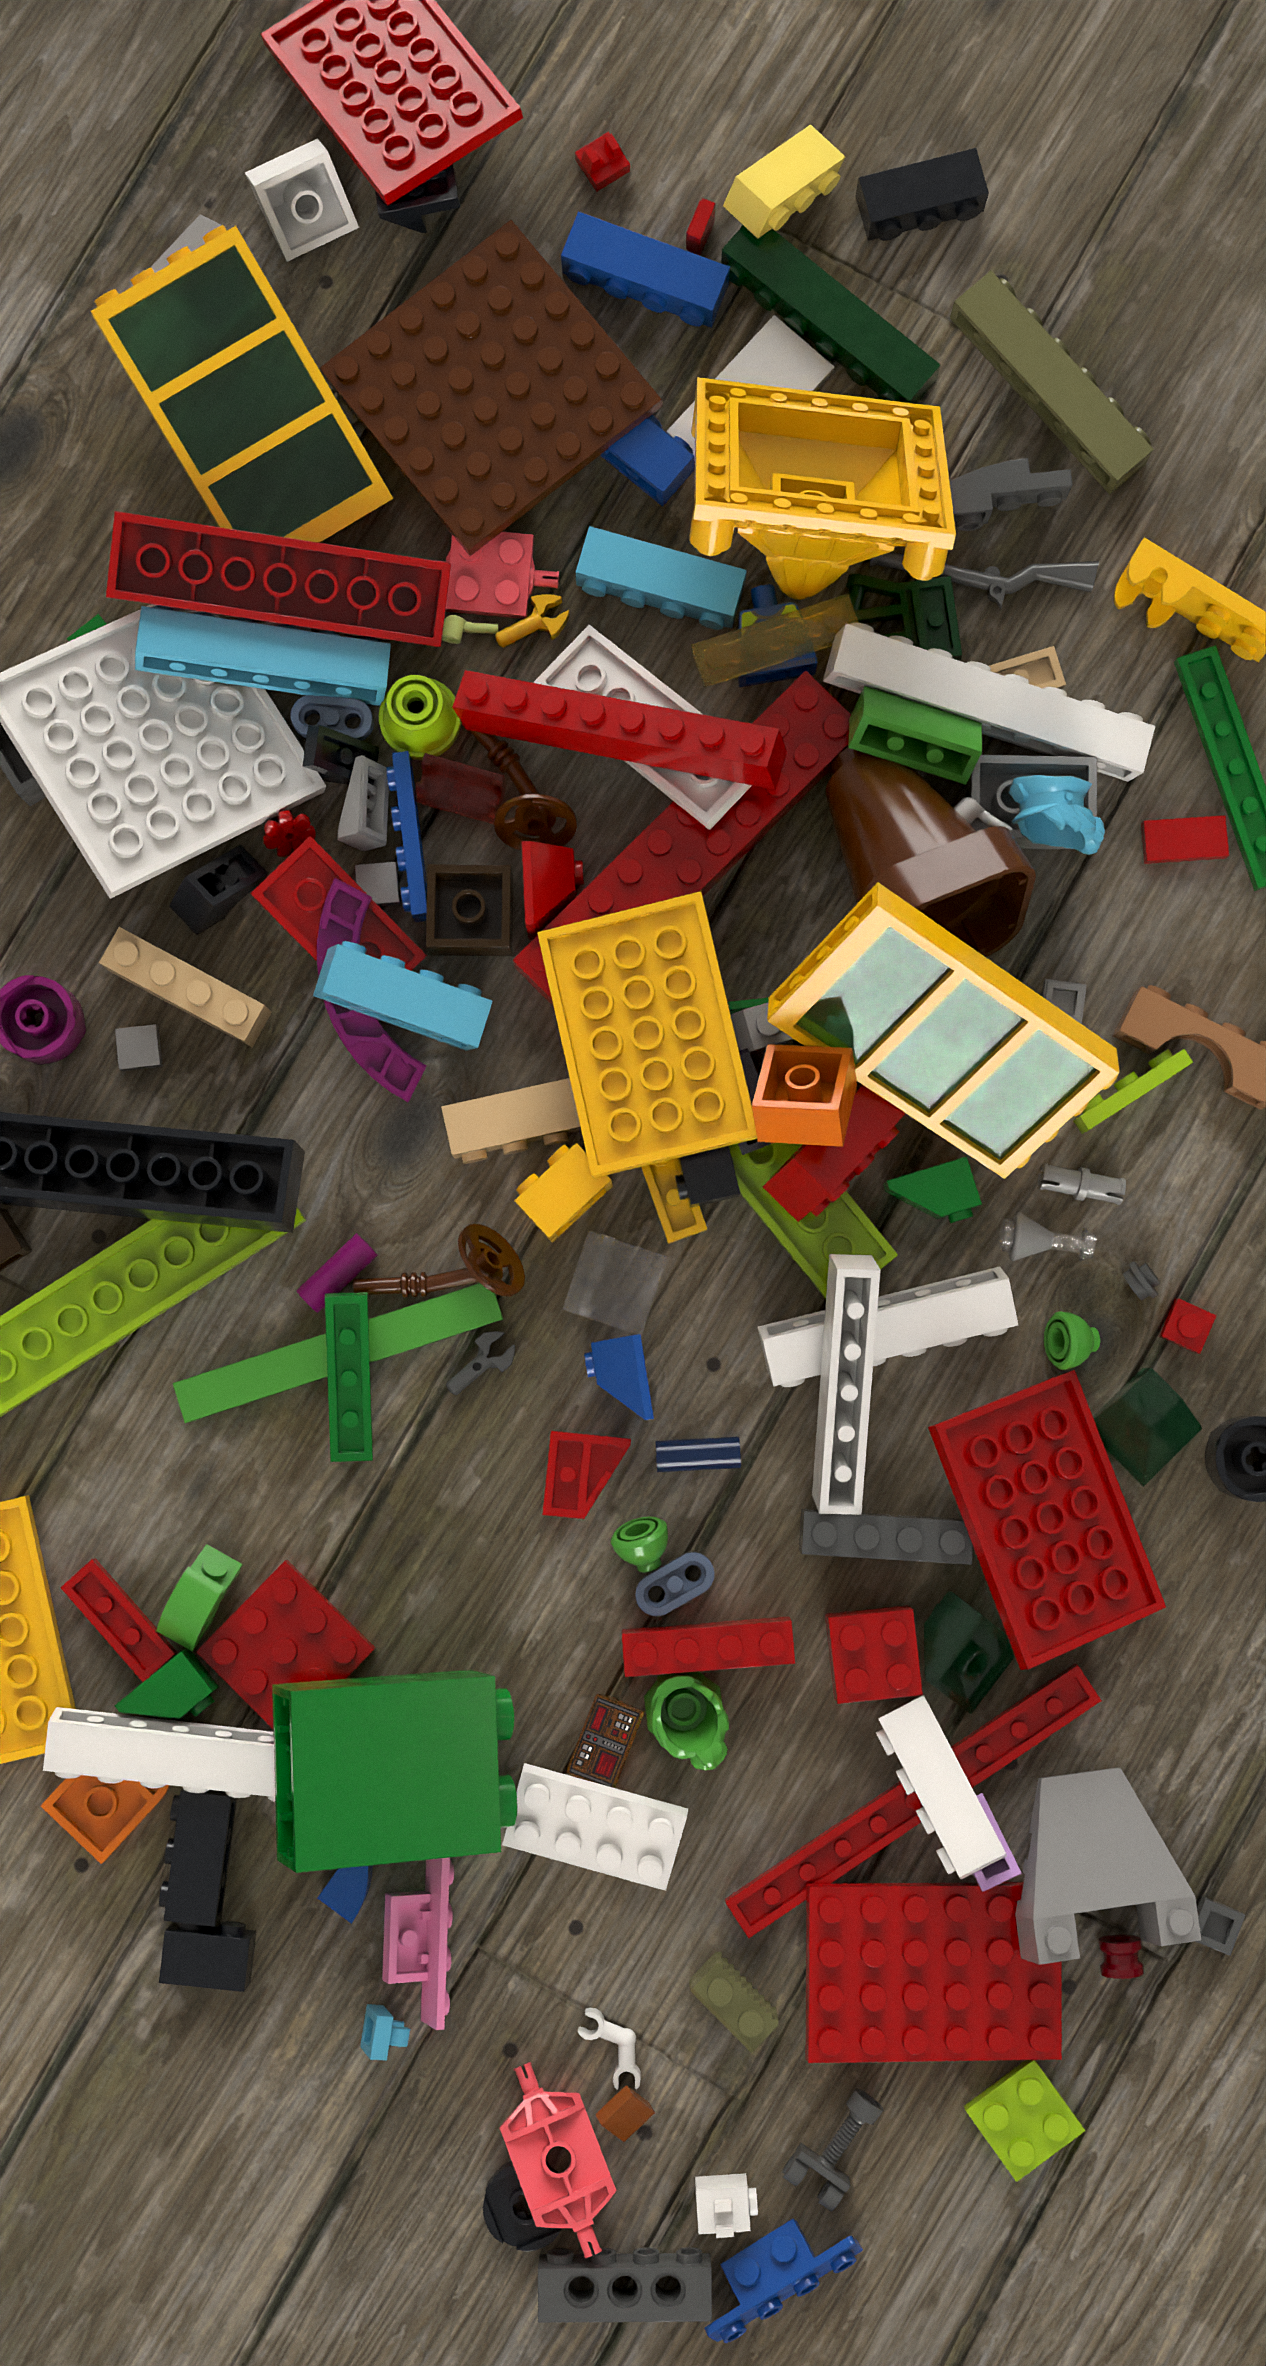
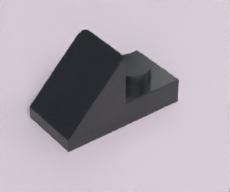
M453 164L388 206L375 190L380 219L420 233H427L426 214L461 208L456 172Z
M322 725L308 726L302 766L317 771L325 782L349 785L355 758L362 755L377 762L379 747ZM368 778V783L373 785L374 780Z

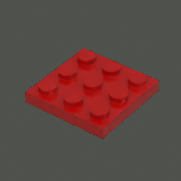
M285 1560L196 1653L273 1729L272 1684L346 1679L376 1647L288 1560Z

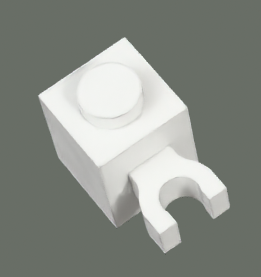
M746 2173L695 2177L699 2234L716 2233V2238L734 2237V2232L751 2231L750 2216L758 2215L756 2188H748Z

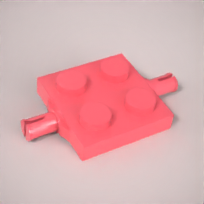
M501 532L471 556L452 535L451 549L446 557V561H440L451 563L445 610L446 612L524 619L527 617L528 601L534 586L558 589L559 571L535 569L533 561L535 538L533 534Z

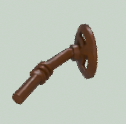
M469 730L489 752L487 755L489 760H494L493 764L496 767H500L499 770L502 774L507 773L521 795L505 802L495 814L494 829L500 840L522 851V842L524 841L556 846L567 844L573 838L577 829L576 815L571 807L560 799L538 793L519 762L520 756L517 753L514 754V749L508 747V743L505 740L500 741L495 735ZM518 805L515 817L505 820L506 813L513 806ZM556 817L565 818L566 823L564 827L554 834L551 827L554 826ZM518 830L523 834L539 836V838L524 837L515 833L514 831Z
M470 1224L460 1232L458 1237L459 1252L467 1268L427 1276L426 1272H421L420 1276H417L416 1272H412L410 1277H408L407 1273H402L401 1277L354 1279L353 1291L354 1293L368 1292V1295L402 1294L403 1298H407L409 1293H411L412 1297H417L418 1293H420L422 1297H426L429 1292L479 1282L491 1292L509 1297L517 1294L523 1288L525 1273L517 1253L505 1238L485 1225ZM479 1239L491 1245L496 1251H494L488 1245L479 1242ZM466 1242L468 1243V1246L470 1248L468 1257L466 1253ZM508 1267L510 1273L509 1285L501 1280L503 1277L502 1268Z

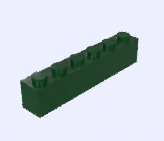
M742 225L722 248L721 264L730 266V282L737 286L741 284L753 293L755 300L761 307L768 311L773 309L784 318L785 324L799 336L804 334L815 343L816 349L824 358L829 361L835 359L846 368L847 374L855 383L860 386L867 385L878 394V399L917 404L937 381L941 364L775 230L771 229L760 238H757Z

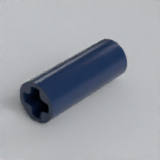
M739 1437L655 1441L657 1472L741 1468Z

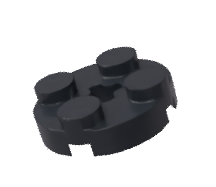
M509 2161L496 2170L487 2183L483 2203L484 2220L490 2233L502 2244L504 2241L508 2245L515 2246L516 2250L525 2252L535 2251L552 2243L562 2228L536 2227L532 2214L527 2215L524 2209L516 2210L514 2205L519 2202V2195L524 2193L513 2163ZM546 2161V2165L549 2168V2170L554 2173H558V2171L552 2168L549 2162Z

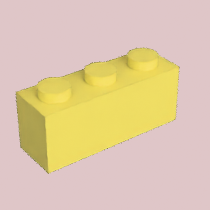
M810 124L737 175L723 207L757 238H760L771 229L777 231L794 212H804L812 204L815 197L821 193L826 196L835 188L841 177L838 171L845 156Z

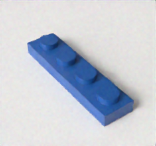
M408 751L392 753L393 766L386 767L389 791H397L398 806L391 807L394 831H401L403 846L396 847L399 872L406 871L408 882L407 887H401L404 912L411 911L415 922L426 921L427 879L413 764Z

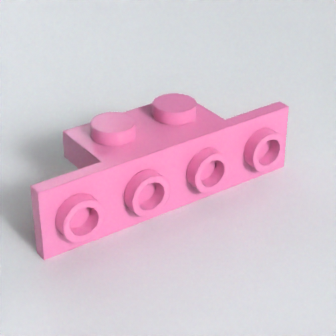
M450 1857L426 1860L425 1891L385 1893L382 1980L388 1984L422 1981L421 2021L435 2030H444L445 2016L449 2013L450 2009L449 1994L446 1990V1972L451 1967V1953L447 1946L448 1928L451 1927L453 1920L452 1907L449 1903V1885L453 1883L454 1866Z

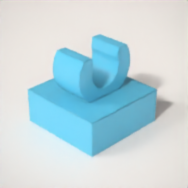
M367 2004L360 2047L370 2060L387 2061L389 2045L397 2047L408 2046L410 2028L404 2027V2021L393 2020L394 2017L384 2005Z

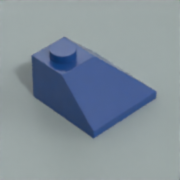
M641 1334L592 1342V1352L584 1353L588 1378L596 1377L598 1386L644 1420L654 1419Z

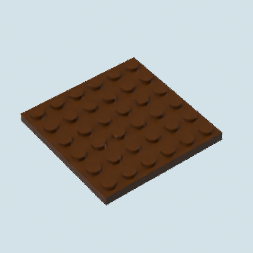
M512 220L504 224L319 368L326 381L469 556L473 555L600 456L612 444L663 406L659 395Z

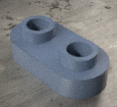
M307 695L298 699L291 709L292 724L295 730L304 738L307 737L308 726H311L306 723V719L311 714H318L320 716V721L316 725H322L361 741L371 734L374 727L371 710L363 701L358 699ZM352 717H357L361 720L360 725L355 729H350L346 726L347 721Z
M687 1552L647 1574L639 1581L635 1594L638 1606L643 1612L651 1616H662L671 1612L710 1588L714 1580L713 1565L705 1555L699 1552ZM690 1565H696L701 1569V1576L695 1581H691L685 1576V1570ZM651 1587H662L665 1592L664 1598L660 1601L651 1600L648 1595Z

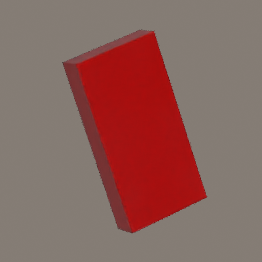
M1226 815L1145 820L1141 823L1144 864L1226 859L1229 856Z

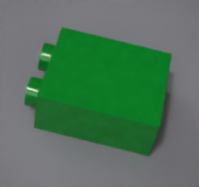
M474 1670L272 1684L277 1861L295 1873L501 1852V1828L513 1827L515 1825L518 1806L516 1788L512 1777L509 1774L499 1775L497 1741L510 1740L513 1735V1702L508 1689H496L494 1675Z

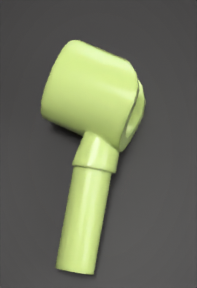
M449 615L444 619L442 641L460 644L463 632L470 634H496L498 632V624L472 623L460 616Z

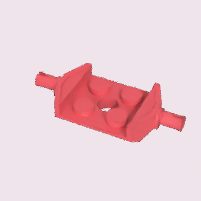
M531 2062L523 2065L528 2076L527 2078H525L521 2066L514 2069L524 2092V2095H522L523 2101L502 2123L499 2129L535 2226L544 2228H572L573 2232L577 2233L584 2258L593 2256L588 2242L591 2243L595 2255L602 2251L591 2226L594 2224L592 2219L609 2202L617 2190L580 2094L544 2091L542 2087L539 2088ZM556 2146L566 2148L571 2157L569 2167L561 2173L550 2171L546 2165L547 2153Z

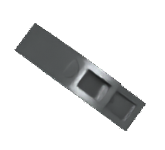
M1028 458L989 465L964 474L950 481L955 527H959V530L962 531L981 528L983 524H988L993 507H997L1000 511H1010L1021 507L1022 504L1038 503V506L1041 507L1057 505L1062 500H1066L1072 488L1071 469L1030 473Z

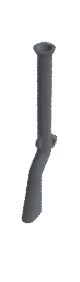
M889 552L871 558L869 562V567L879 565L908 572L902 565L904 554ZM1099 561L1032 564L1009 578L1000 576V571L995 566H990L985 572L945 564L943 573L933 578L951 576L953 583L988 590V599L996 602L1001 610L1005 594L1015 593L1035 580L1091 593Z

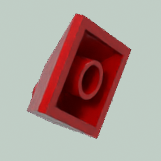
M532 841L522 842L525 925L529 940H533L538 935L537 932L542 931L576 898V885H584L583 860H575L573 848Z

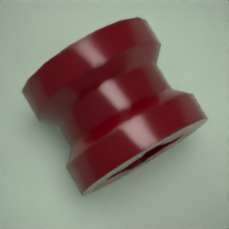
M1118 1934L1103 1936L1098 1939L1099 1949L1104 1953V1962L1100 1965L1102 1976L1114 1979H1128L1140 1977L1144 1974V1966L1138 1957V1952L1142 1948V1939L1140 1937Z

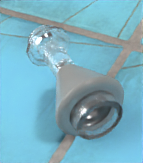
M1016 1212L1013 1219L1004 1218L1002 1221L999 1251L1009 1252L1010 1260L1016 1261L1050 1249L1078 1253L1079 1261L1083 1262L1085 1258H1093L1096 1236L1095 1234L1088 1233V1229L1083 1228L1080 1236L1052 1233L1023 1213Z

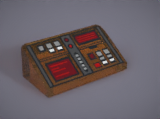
M596 1694L566 1773L576 1778L615 1788L644 1711L610 1695Z

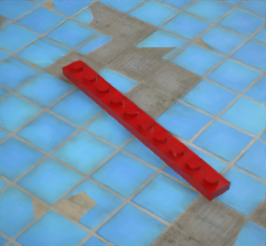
M1075 1663L951 1746L973 1788L1102 1700L1080 1667ZM899 1781L725 1898L726 1905L748 1939L807 1900V1884H831L920 1824L921 1820L916 1810L923 1807L915 1791L907 1795L901 1781Z

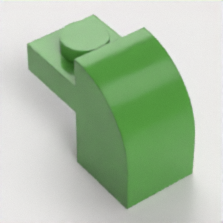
M206 1544L192 1566L187 1567L162 1612L156 1631L193 1651L214 1620L219 1603L240 1573L243 1564Z

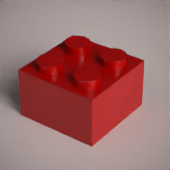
M909 1605L825 1614L833 1694L837 1704L923 1695L914 1612Z

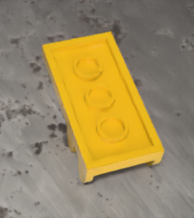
M1145 537L1143 538L1116 584L1114 590L1115 606L1118 609H1122L1131 605L1139 594H1144L1146 597L1151 598V605L1146 612L1147 627H1159L1177 612L1195 623L1197 630L1203 635L1212 639L1219 638L1229 644L1231 650L1237 656L1245 660L1253 659L1259 663L1266 654V611Z

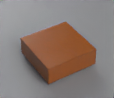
M626 2085L595 2116L601 2126L625 2142L655 2114V2111L647 2100Z

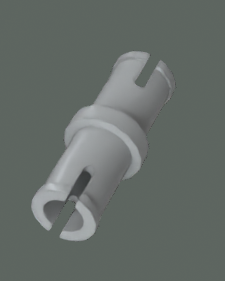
M1043 1163L1040 1168L1043 1173H1039L1037 1186L1039 1190L1073 1195L1074 1200L1079 1201L1091 1198L1112 1202L1116 1205H1120L1123 1201V1197H1120V1195H1125L1126 1180L1124 1178L1090 1173L1089 1168L1080 1167L1077 1171Z

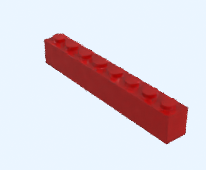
M467 670L463 674L452 706L466 730L776 790L787 755V749L778 728Z

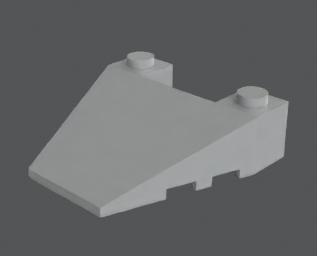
M1117 1767L1038 1778L1029 1833H1032L1028 1859H1024L1022 1874H1025L1021 1900L1017 1901L1015 1913L1021 1959L1039 1965L1080 1959L1074 1914L1136 1905L1142 1941L1158 1946L1201 1941L1196 1897L1122 1769Z

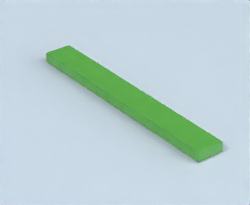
M478 1283L369 1319L370 1363L504 1320L496 1294ZM326 1333L173 1383L184 1422L189 1423L327 1378Z

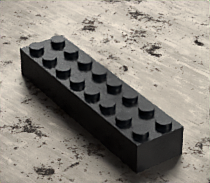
M0 1112V1204L293 1233L305 1151L292 1139Z

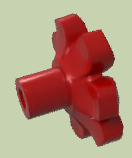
M289 810L279 812L278 822L269 820L264 825L266 834L263 837L264 845L268 849L276 848L278 857L289 856L292 848L295 851L309 836L315 839L316 835L314 827L310 825L311 822L308 816L299 814L293 818Z

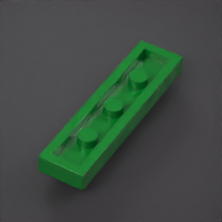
M368 1292L325 1294L330 1461H373Z

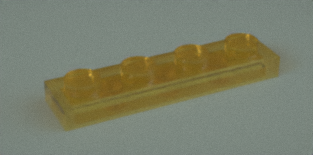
M845 594L691 644V651L703 687H707L833 645L835 635L846 623H858L849 594Z

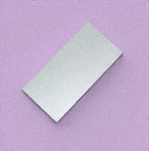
M774 315L715 379L816 392L834 373L835 367ZM694 401L666 433L672 438L678 436L686 441L693 450L695 461V438L691 434Z

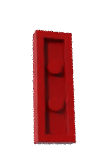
M96 1558L91 1559L60 1587L142 1682L178 1653L168 1640L156 1631L157 1628Z

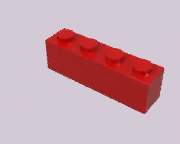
M789 1616L622 1629L625 1677L795 1664L792 1620Z

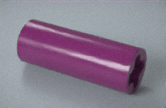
M356 1233L296 1292L318 1313L325 1307V1294L339 1293L378 1254Z

